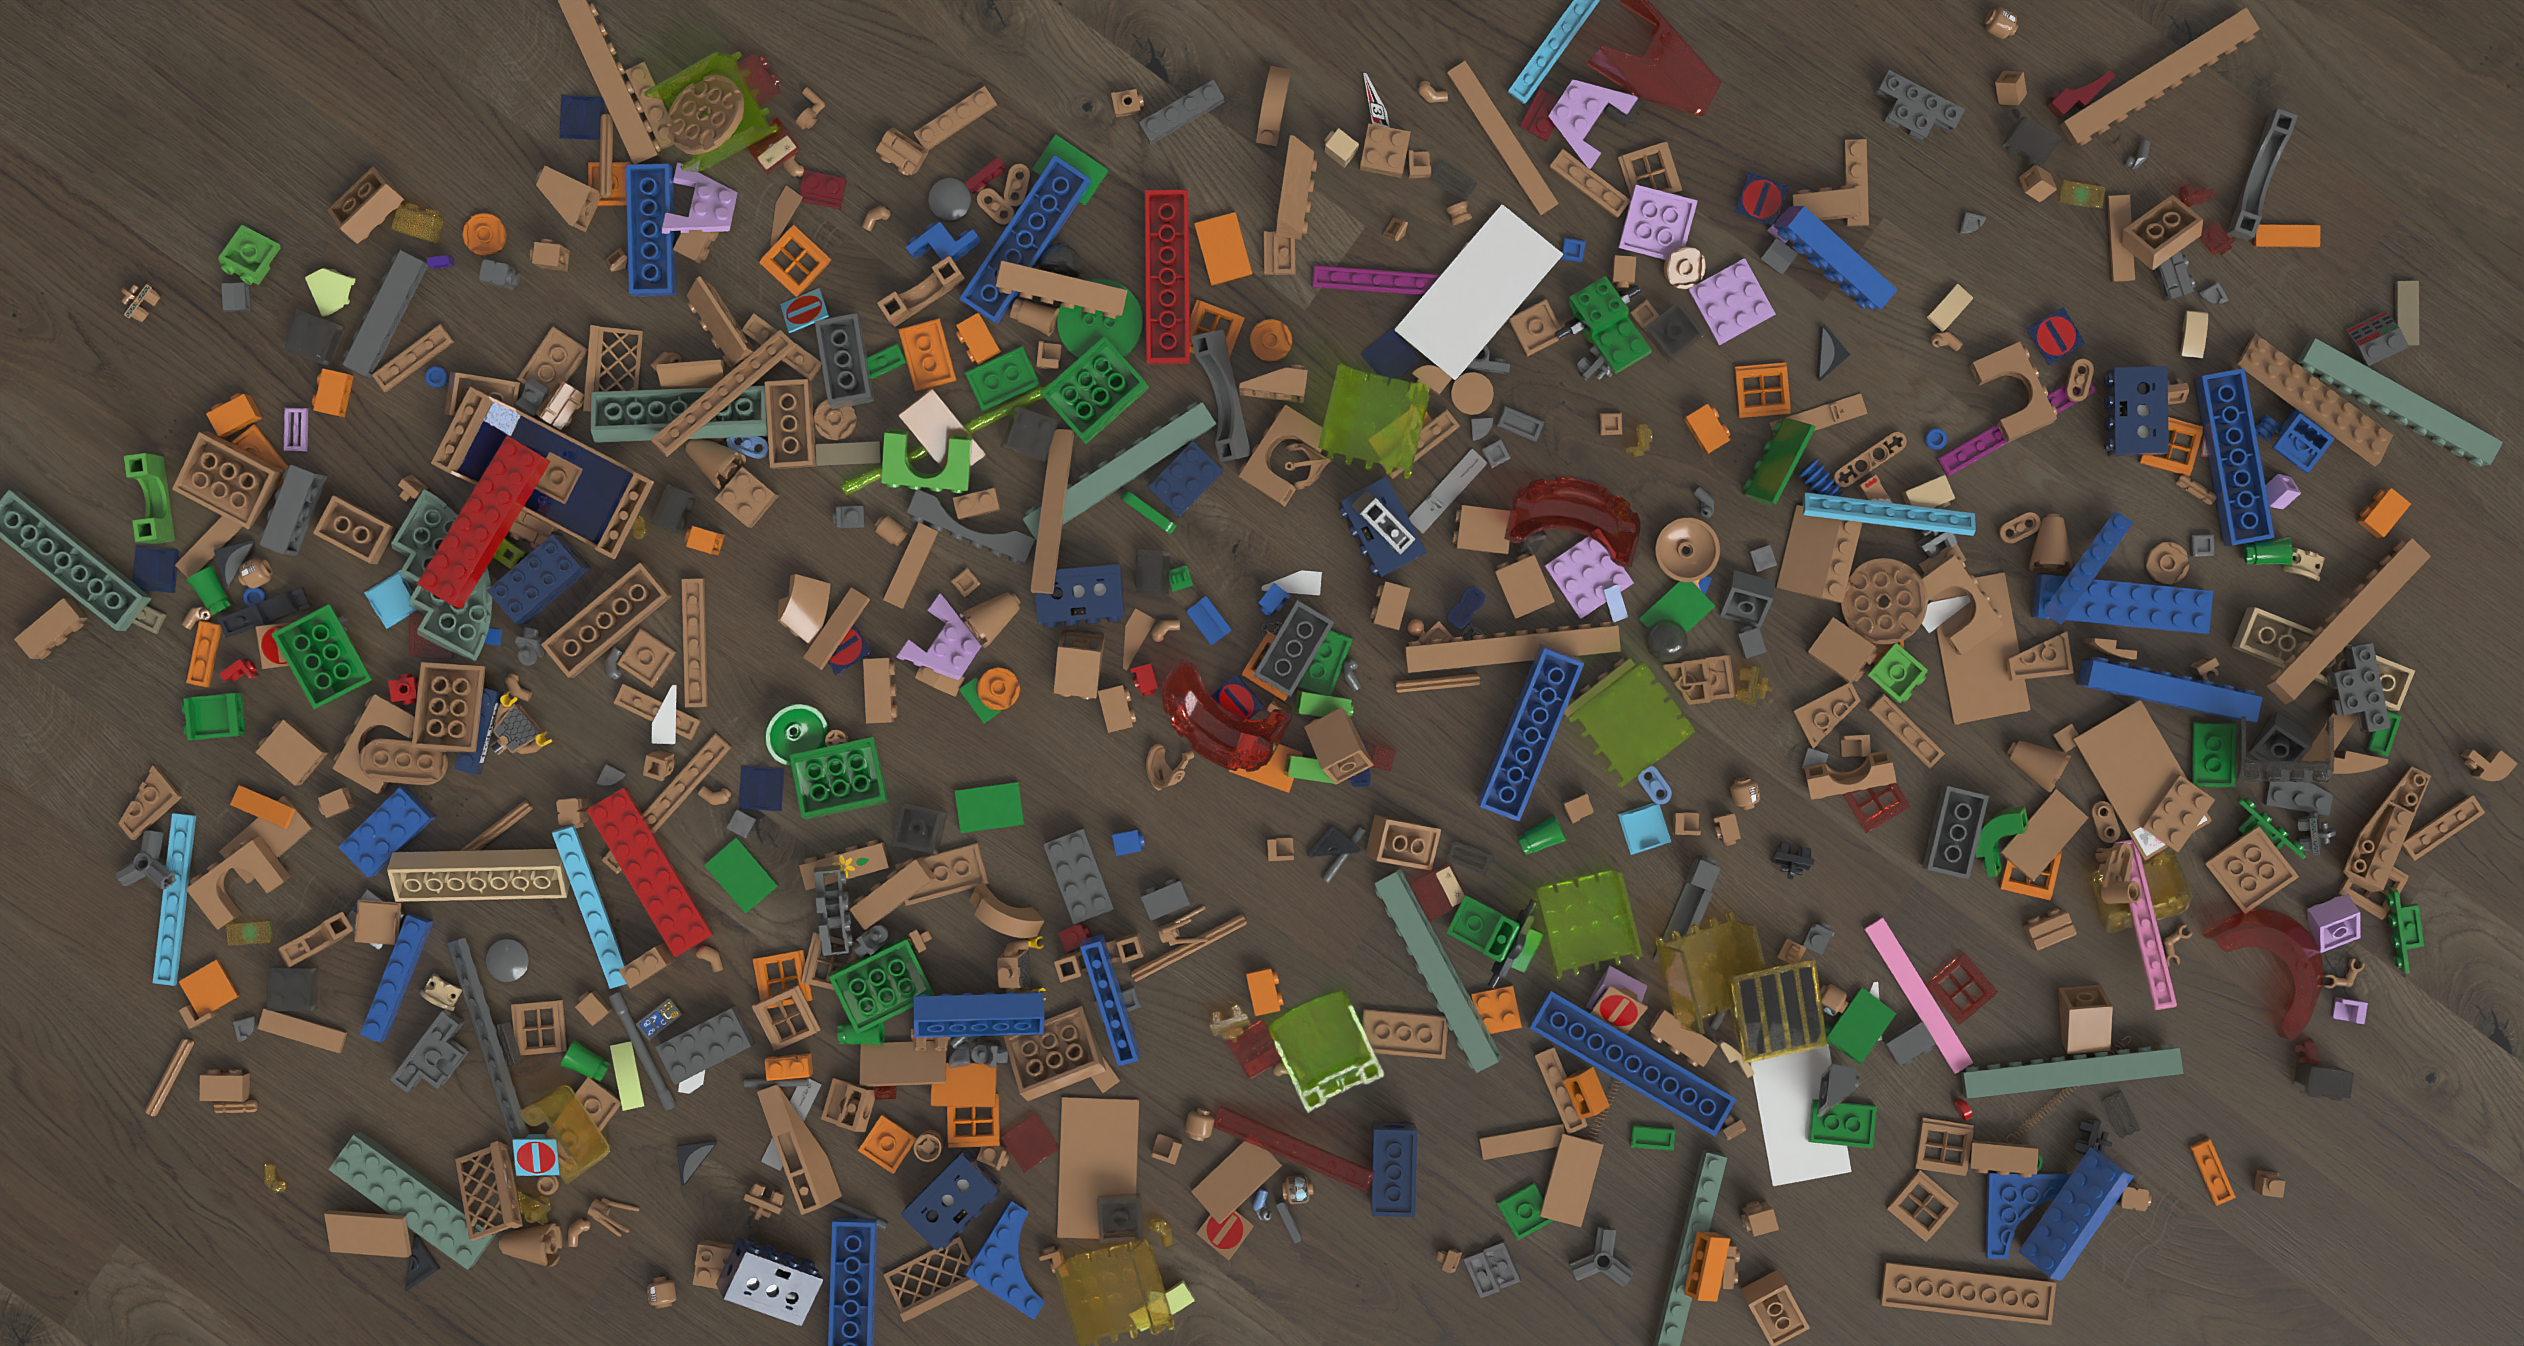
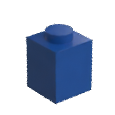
M1138 829L1112 835L1116 856L1142 851V846H1145L1144 835L1139 833Z

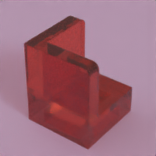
M1374 746L1371 758L1374 766L1372 767L1391 771L1396 751Z

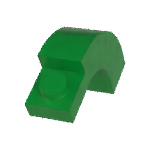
M2025 806L2008 808L1997 813L1980 832L1976 857H1984L1983 867L1984 870H1987L1988 877H1996L2002 870L1998 850L1999 839L2006 835L2024 834L2029 827Z

